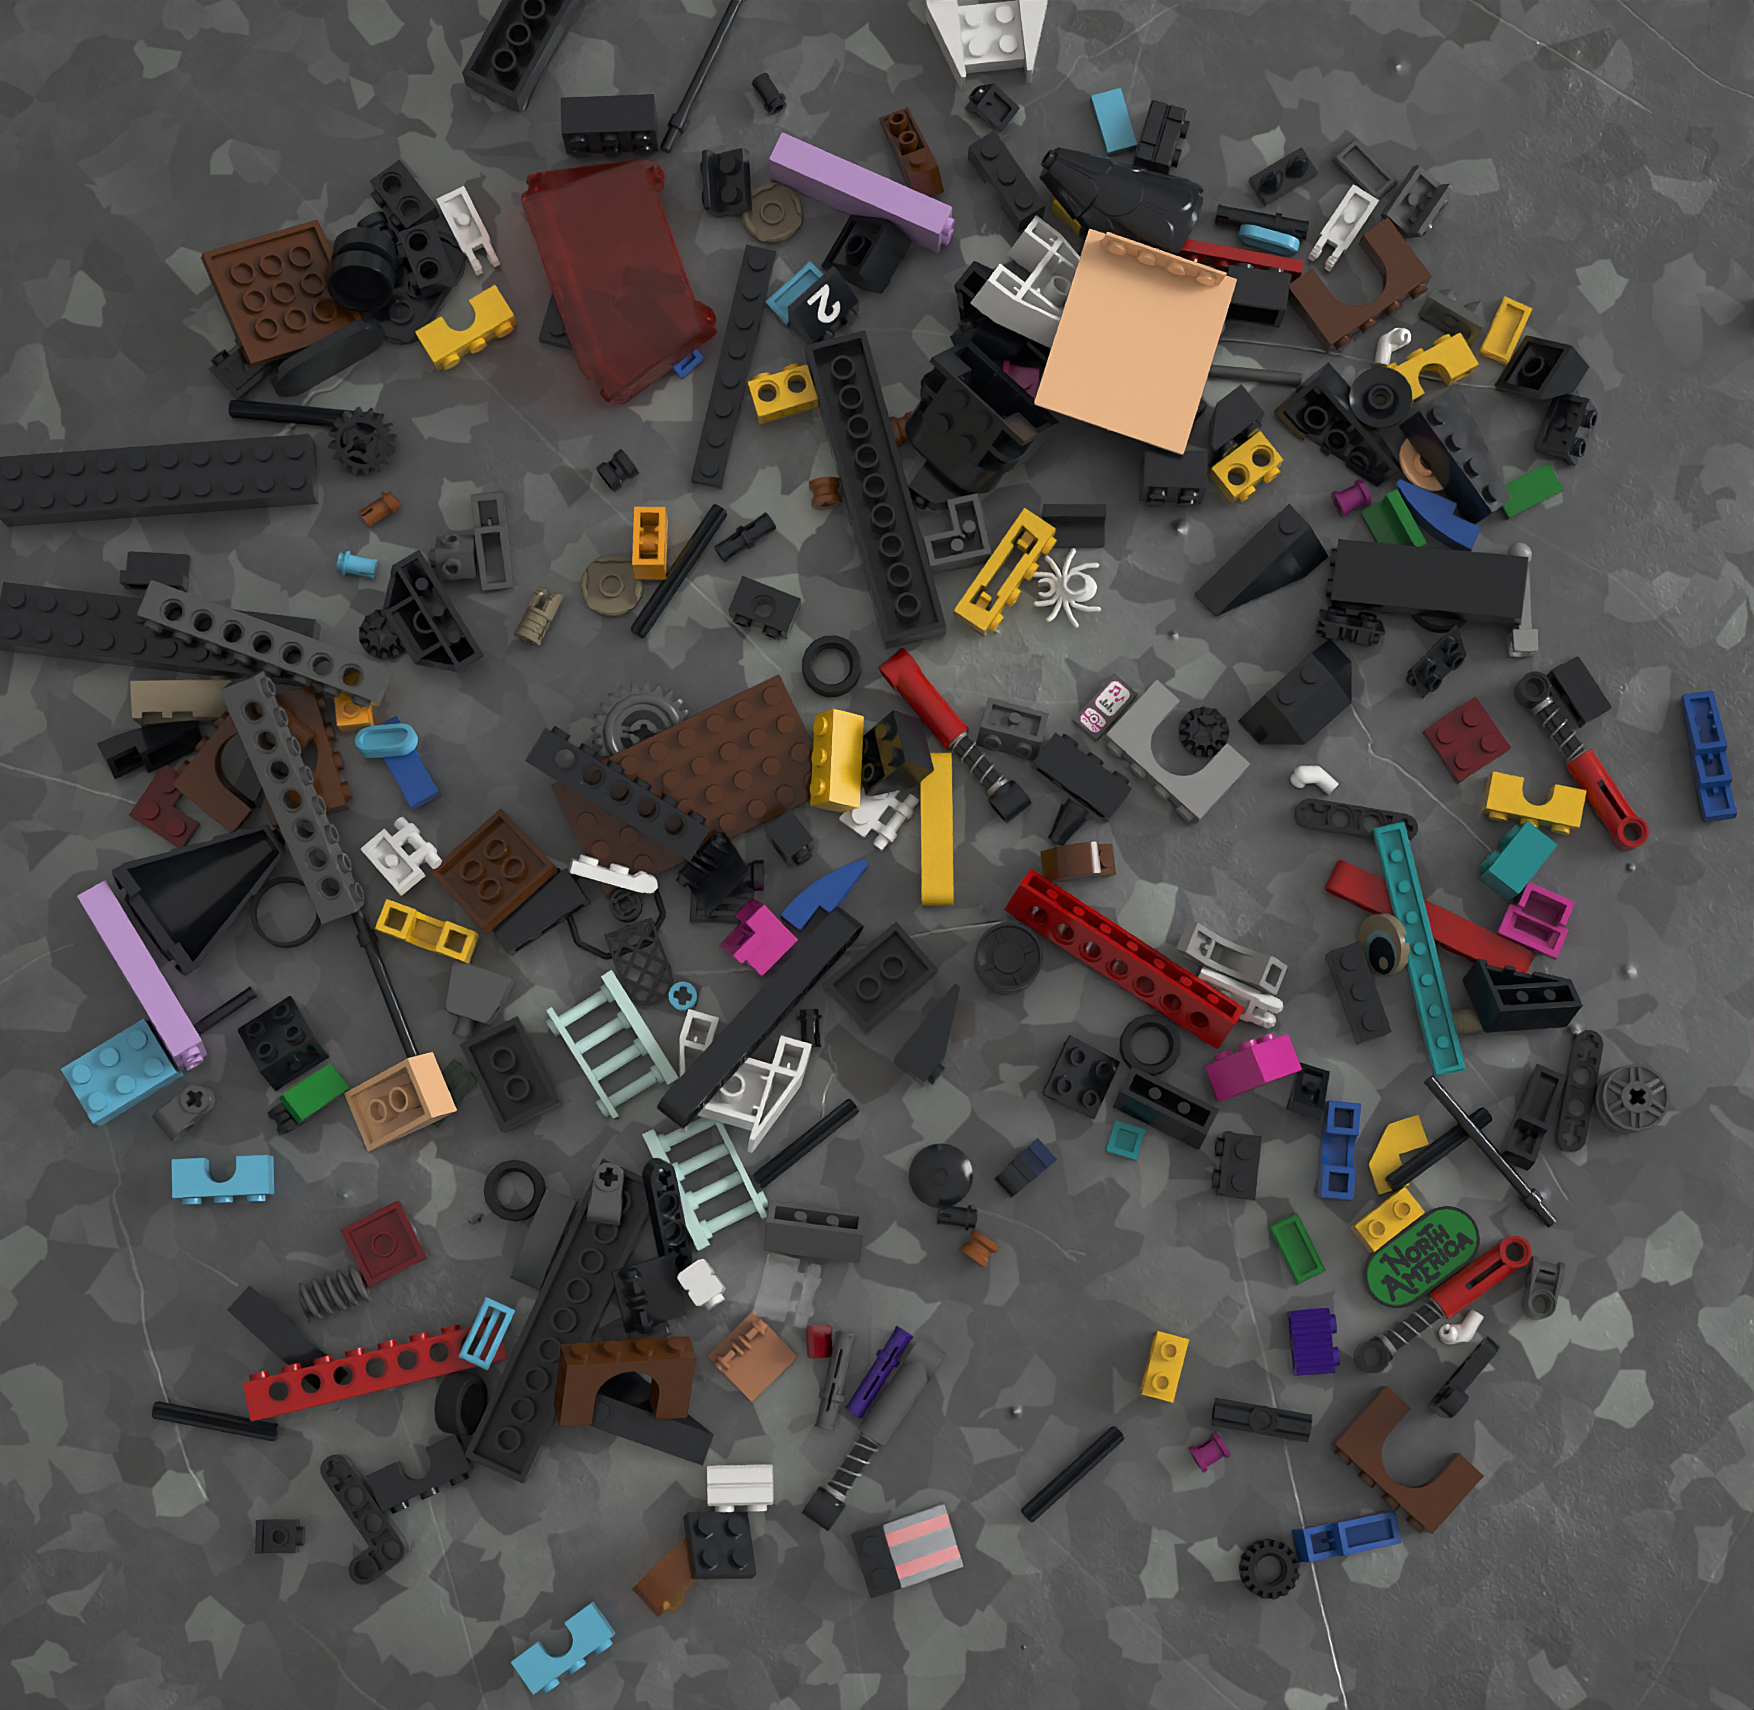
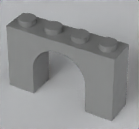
M1156 680L1107 732L1104 738L1107 742L1105 746L1115 757L1120 758L1123 756L1131 764L1129 769L1138 778L1143 780L1146 777L1154 785L1152 789L1160 798L1165 801L1169 798L1178 807L1175 810L1183 819L1188 822L1193 820L1195 823H1198L1250 766V763L1227 743L1202 770L1192 775H1174L1161 768L1152 754L1151 738L1154 731L1178 706L1180 700Z

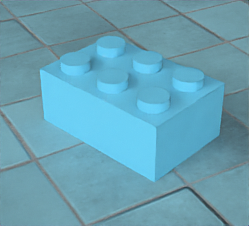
M144 1018L61 1069L93 1124L99 1126L106 1124L184 1076L181 1070L179 1071L150 1021Z

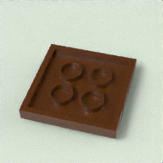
M499 809L446 856L439 867L432 869L430 873L482 930L488 934L550 879L558 869L502 809Z

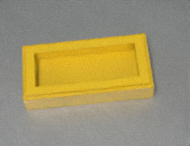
M1504 296L1478 354L1507 366L1533 308Z

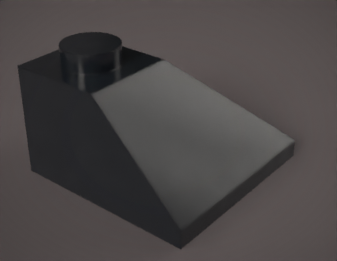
M1526 335L1494 386L1500 390L1546 400L1573 393L1589 369V366L1572 345Z

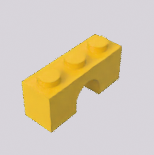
M496 285L469 300L475 314V320L468 329L463 331L453 330L441 316L415 331L420 344L437 371L442 368L447 370L454 367L464 355L469 352L475 354L487 346L486 342L496 336L502 338L513 331V326L517 325L515 316Z
M1461 333L1453 337L1450 334H1446L1433 343L1434 347L1425 352L1423 348H1420L1406 357L1408 361L1398 366L1396 362L1386 366L1400 372L1407 379L1412 390V405L1420 402L1425 394L1419 384V374L1426 371L1437 373L1448 387L1474 373L1479 363Z
M1494 771L1487 777L1481 813L1489 814L1488 818L1490 820L1507 822L1508 819L1520 821V826L1528 821L1536 828L1539 825L1551 827V832L1561 835H1569L1570 831L1574 832L1580 828L1586 790L1555 784L1549 789L1546 804L1536 806L1530 804L1523 796V777Z
M386 899L375 927L381 934L470 964L480 938L479 934L473 930L448 921L437 920L418 912L416 909Z

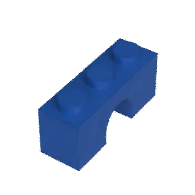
M1331 1100L1325 1102L1317 1199L1346 1202L1353 1200L1356 1173L1353 1157L1357 1136H1359L1360 1103Z

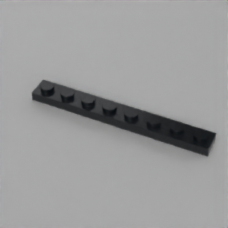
M746 245L691 477L692 483L722 489L777 255L774 250Z

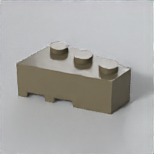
M227 676L208 677V680L181 678L178 680L130 681L132 719L141 727L195 721L197 725L215 724L225 711L229 713L220 689L233 681L231 679L228 680Z

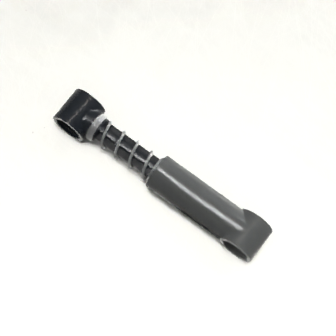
M919 1337L881 1397L858 1428L861 1431V1437L857 1442H853L854 1447L849 1455H845L846 1459L840 1467H836L837 1472L834 1477L828 1479V1483L823 1488L818 1487L802 1511L803 1515L826 1531L830 1530L846 1506L844 1500L847 1498V1491L853 1488L852 1484L857 1476H862L861 1470L865 1464H870L869 1458L873 1452L878 1451L877 1446L881 1447L882 1445L885 1447L917 1397L945 1359V1354Z

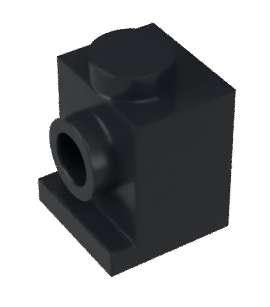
M300 1519L256 1520L255 1554L297 1553L300 1551V1546H304L305 1527L300 1526ZM277 1530L282 1531L285 1535L282 1543H278L274 1539V1534Z

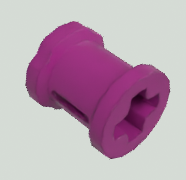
M1361 479L1356 480L1354 485L1340 492L1336 490L1331 492L1332 502L1339 515L1343 518L1348 516L1349 511L1363 504L1368 506L1372 501L1370 493Z
M1216 1431L1211 1434V1438L1197 1447L1190 1446L1188 1448L1203 1473L1208 1470L1207 1467L1222 1457L1228 1458L1230 1456V1452Z

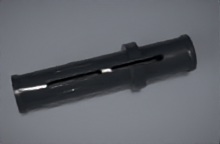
M1218 204L1214 223L1239 228L1245 224L1255 225L1306 241L1309 221L1282 217V213L1276 212V215L1222 206L1221 204Z

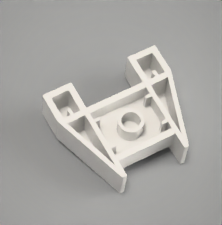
M924 0L926 19L960 90H965L966 73L1024 68L1026 83H1031L1048 0H1015L958 6L957 0Z
M1036 215L1007 253L1017 264L1028 270L1031 275L1024 282L1002 264H999L971 301V304L995 323L1051 348L1080 256L1059 232Z
M688 1009L679 1038V1078L716 1039L719 1025L718 1017ZM781 1036L772 1064L748 1058L700 1111L698 1116L752 1131L748 1145V1152L752 1153L801 1087L812 1044ZM688 1126L684 1129L681 1128V1133L686 1134Z

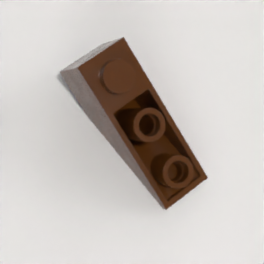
M908 107L880 117L881 125L906 186L928 197L943 193L939 166Z

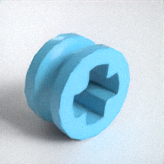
M678 982L670 988L669 1001L676 1010L688 1011V1009H692L696 1005L698 1000L697 992L690 983ZM680 988H687V993L692 995L691 1001L686 1000V1005H679V1000L674 998L675 992L680 993Z

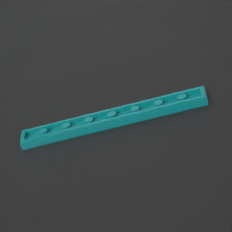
M1405 822L1374 828L1372 832L1392 913L1401 922L1407 935H1404L1405 943H1409L1410 952L1406 969L1432 1074L1437 1077L1466 1070Z

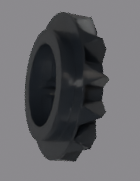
M376 609L370 615L365 616L364 621L359 627V641L368 654L376 658L388 659L395 657L404 650V645L383 610ZM387 622L388 631L396 636L385 637L380 646V637L372 630H382L383 625Z
M1205 706L1191 709L1183 717L1179 726V737L1184 748L1190 753L1201 757L1217 754L1226 745L1230 732L1226 718L1217 709ZM1197 720L1205 727L1215 724L1209 733L1212 743L1204 735L1193 738L1199 731Z

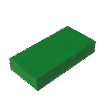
M1549 463L1506 484L1505 486L1512 499L1500 508L1506 519L1509 520L1561 493L1563 488Z
M329 1063L283 1093L279 1100L299 1124L343 1095L350 1087L332 1064Z
M1298 1213L1268 1226L1296 1285L1326 1271Z

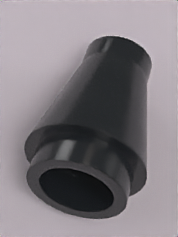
M1067 799L1064 805L1061 803L1052 830L1047 838L1060 846L1065 845L1088 821L1086 817L1089 811L1072 800Z

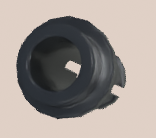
M762 73L753 80L751 84L765 103L764 109L766 111L776 114L786 107L785 95L779 93L768 73Z
M818 1009L799 1010L800 1016H797V1020H800L801 1041L812 1044L811 1048L821 1047L819 1018H822V1015H819Z
M939 1204L938 1213L951 1214V1217L939 1215L937 1216V1224L965 1227L966 1231H969V1228H976L978 1209H972V1205L964 1208Z

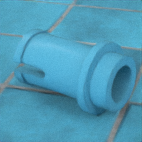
M346 551V553L340 552L336 571H341L344 576L346 573L374 579L378 560L351 555L350 551Z

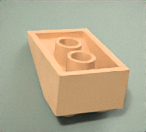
M433 1052L407 1058L344 1093L368 1152L435 1123L457 1111Z

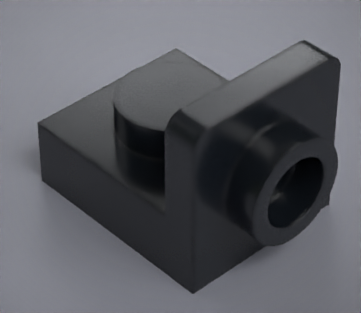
M995 83L977 86L969 95L971 101L965 107L969 113L977 112L997 132H1002L1020 109Z

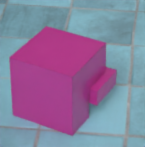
M1528 882L1522 891L1515 896L1513 903L1507 906L1496 934L1555 960L1569 931L1564 926L1567 924L1575 902Z
M751 898L734 915L741 923L719 946L741 964L745 962L749 968L763 976L798 939L764 904Z

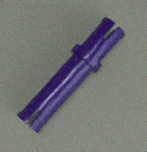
M896 1325L884 1348L877 1351V1359L848 1405L845 1406V1409L861 1419L864 1417L863 1415L893 1367L897 1368L900 1364L898 1359L910 1340L913 1339V1335Z

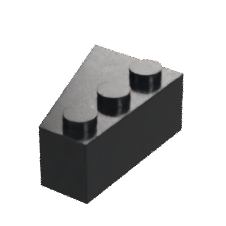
M1479 958L1462 980L1484 1033L1567 1027L1583 1006L1571 979L1536 971L1532 974L1517 972L1516 968L1510 965H1505L1504 968L1488 965L1487 960Z

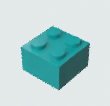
M1528 821L1520 827L1515 824L1499 841L1498 844L1502 846L1500 851L1495 849L1479 866L1483 872L1477 879L1508 902L1522 891L1557 847V844Z

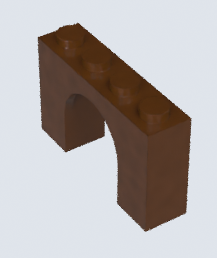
M1388 217L1365 232L1359 242V245L1375 265L1382 278V293L1376 300L1361 306H1351L1340 302L1330 293L1313 268L1290 283L1288 301L1326 353H1329L1334 348L1337 351L1344 349L1353 341L1351 338L1359 331L1362 334L1367 333L1378 324L1376 321L1384 314L1387 317L1392 316L1403 307L1401 304L1409 297L1415 300L1428 290L1426 286L1431 278L1430 273Z
M310 685L309 687L305 686L274 695L280 704L317 733L313 738L318 752L317 765L312 773L314 778L313 786L317 795H320L326 804V816L349 810L348 800L353 799L348 781L343 782L339 770L344 769V764L340 752H334L331 741L336 739V735L331 721H325L323 711L328 710L323 692H317L316 688ZM290 790L292 800L301 803V796L296 791ZM264 795L272 826L280 830L267 797Z
M277 701L279 707H282L287 714V726L291 735L298 740L302 752L317 733ZM252 702L253 711L258 715H263V709L260 704ZM225 711L214 724L217 728L210 738L206 735L195 747L194 750L197 752V755L191 762L185 760L177 769L175 775L178 778L172 785L231 833L238 831L258 806L252 804L249 798L235 788L227 780L223 772V750L228 741L239 734L231 715ZM265 731V739L270 744L275 745L276 739L274 735Z
M689 1336L561 1344L553 1404L559 1426L591 1425L595 1397L599 1388L608 1379L625 1372H641L652 1377L649 1402L655 1420L687 1418L696 1355Z
M1382 1386L1331 1442L1337 1448L1334 1454L1347 1466L1352 1462L1361 1471L1358 1477L1370 1488H1373L1375 1485L1378 1486L1385 1493L1382 1499L1391 1508L1397 1511L1400 1507L1407 1513L1409 1517L1406 1521L1417 1532L1421 1534L1425 1530L1427 1533L1433 1534L1484 1475L1460 1453H1454L1426 1483L1415 1487H1405L1396 1483L1384 1469L1381 1457L1382 1446L1387 1435L1411 1408L1388 1386Z

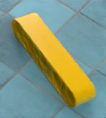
M930 753L934 771L920 782L922 906H953L952 753Z

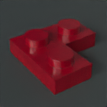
M165 765L160 768L129 816L176 847L187 846L201 824L175 808L184 794L172 785L178 778L175 775L176 770Z

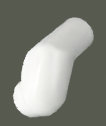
M1395 328L1380 336L1374 366H1388L1391 353L1411 341L1410 331L1406 328Z
M1299 766L1290 777L1291 783L1297 788H1303L1306 783H1315L1327 795L1339 785L1337 781L1319 766Z
M1470 1309L1462 1323L1444 1324L1439 1329L1441 1341L1447 1345L1468 1343L1484 1317Z

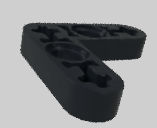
M1486 1336L1434 1395L1427 1406L1441 1418L1454 1417L1470 1397L1464 1391L1496 1355L1500 1346L1489 1336Z

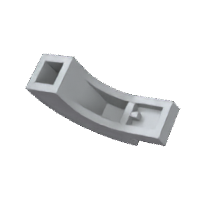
M1191 920L1187 921L1176 948L1185 954L1184 958L1201 967L1206 966L1254 989L1273 995L1277 994L1288 967L1271 955L1230 942L1198 922Z

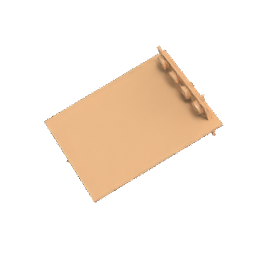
M1089 229L1034 405L1183 455L1237 279L1226 276V272L1196 263V259L1191 261L1109 232L1104 234Z

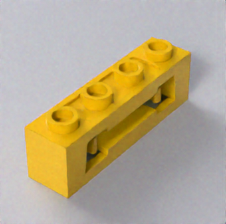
M1024 508L954 609V616L983 636L989 630L995 632L1004 618L1000 614L1007 604L1011 607L1022 592L1018 589L1024 579L1031 580L1039 568L1036 561L1043 553L1047 556L1057 540L1053 536L1055 535L1056 528ZM1024 532L1021 539L1017 542V548L1025 552V554L996 594L997 601L991 610L987 611L986 609L991 605L993 597L985 593V591L1012 554L1013 543L1020 533ZM1034 541L1036 543L1035 546L1033 547L1029 555L1026 554L1030 545ZM982 590L983 593L981 594L977 603L975 605L972 604L977 595Z

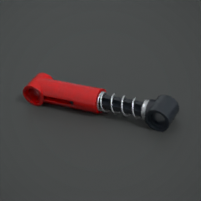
M904 648L898 650L878 667V670L888 684L900 693L945 749L952 748V752L957 753L962 758L961 763L967 764L971 769L970 774H975L980 780L979 785H984L987 788L989 804L1005 823L1008 824L1032 804L1024 790L1014 780L1008 781L1007 778L1003 777V774L999 775L993 767L994 763L990 764L984 757L985 752L981 753L975 746L976 741L972 742L969 739V733H967L969 728L925 677L919 665Z
M1538 671L1527 673L1515 686L1514 696L1517 702L1533 711L1534 715L1539 716L1543 721L1542 727H1547L1551 733L1550 739H1555L1560 746L1558 750L1563 751L1568 758L1566 761L1568 764L1565 767L1580 789L1586 790V798L1611 833L1613 844L1622 851H1631L1638 848L1648 838L1649 828L1647 823L1642 818L1637 817L1592 749L1584 750L1582 747L1584 743L1578 741L1574 735L1576 731L1571 730L1566 723L1568 719H1563L1558 711L1560 707H1555L1554 705L1555 702L1552 697L1549 678ZM1526 684H1536L1539 688V696L1529 695L1526 691ZM1625 826L1632 827L1635 830V841L1625 838L1623 834Z
M1509 1236L1499 1240L1496 1245L1429 1294V1302L1422 1303V1308L1418 1311L1410 1312V1317L1404 1321L1399 1320L1395 1328L1386 1330V1334H1380L1378 1337L1374 1336L1369 1341L1360 1343L1355 1348L1353 1354L1356 1366L1366 1373L1383 1371L1389 1362L1393 1360V1355L1397 1354L1398 1349L1405 1344L1409 1345V1341L1415 1336L1421 1337L1420 1333L1428 1327L1432 1328V1324L1440 1318L1451 1319L1515 1270L1526 1265L1532 1255L1529 1243L1520 1236ZM1510 1243L1515 1244L1520 1250L1519 1258L1516 1261H1511L1506 1256L1505 1250ZM1494 1263H1499L1497 1267H1495L1493 1270H1491L1478 1281H1475V1277H1477L1487 1268L1492 1266ZM1371 1347L1375 1348L1379 1353V1361L1374 1366H1369L1364 1360L1365 1351Z

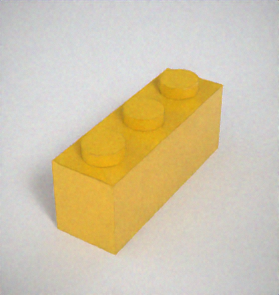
M837 709L815 714V721L813 723V752L811 756V807L837 813L860 808L864 716Z

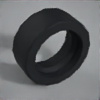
M837 635L823 636L814 640L805 650L802 658L803 677L807 685L816 694L825 697H840L850 692L858 683L861 675V657L856 647L849 640ZM835 648L847 655L850 661V671L842 682L826 684L816 677L813 671V663L815 657L821 651Z
M1147 1014L1135 1018L1126 1026L1120 1037L1119 1050L1125 1064L1130 1069L1134 1066L1152 1076L1168 1070L1175 1064L1180 1054L1181 1039L1178 1030L1171 1021L1160 1015ZM1148 1026L1162 1030L1169 1042V1049L1165 1058L1154 1064H1147L1138 1060L1131 1048L1132 1038L1135 1033L1141 1028Z
M510 1160L500 1163L491 1170L485 1180L483 1191L485 1201L494 1214L504 1220L517 1222L527 1220L536 1214L546 1191L544 1178L538 1169L524 1161ZM507 1173H523L533 1183V1198L522 1209H507L497 1198V1184Z
M452 1372L444 1378L439 1386L434 1407L435 1421L440 1430L444 1433L460 1436H470L476 1431L487 1406V1387L484 1380L479 1375L464 1372Z

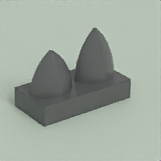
M1433 289L1418 314L1453 336L1461 333L1466 343L1472 346L1487 321L1484 319V308L1481 301H1475L1462 306L1456 302L1452 289L1440 291Z

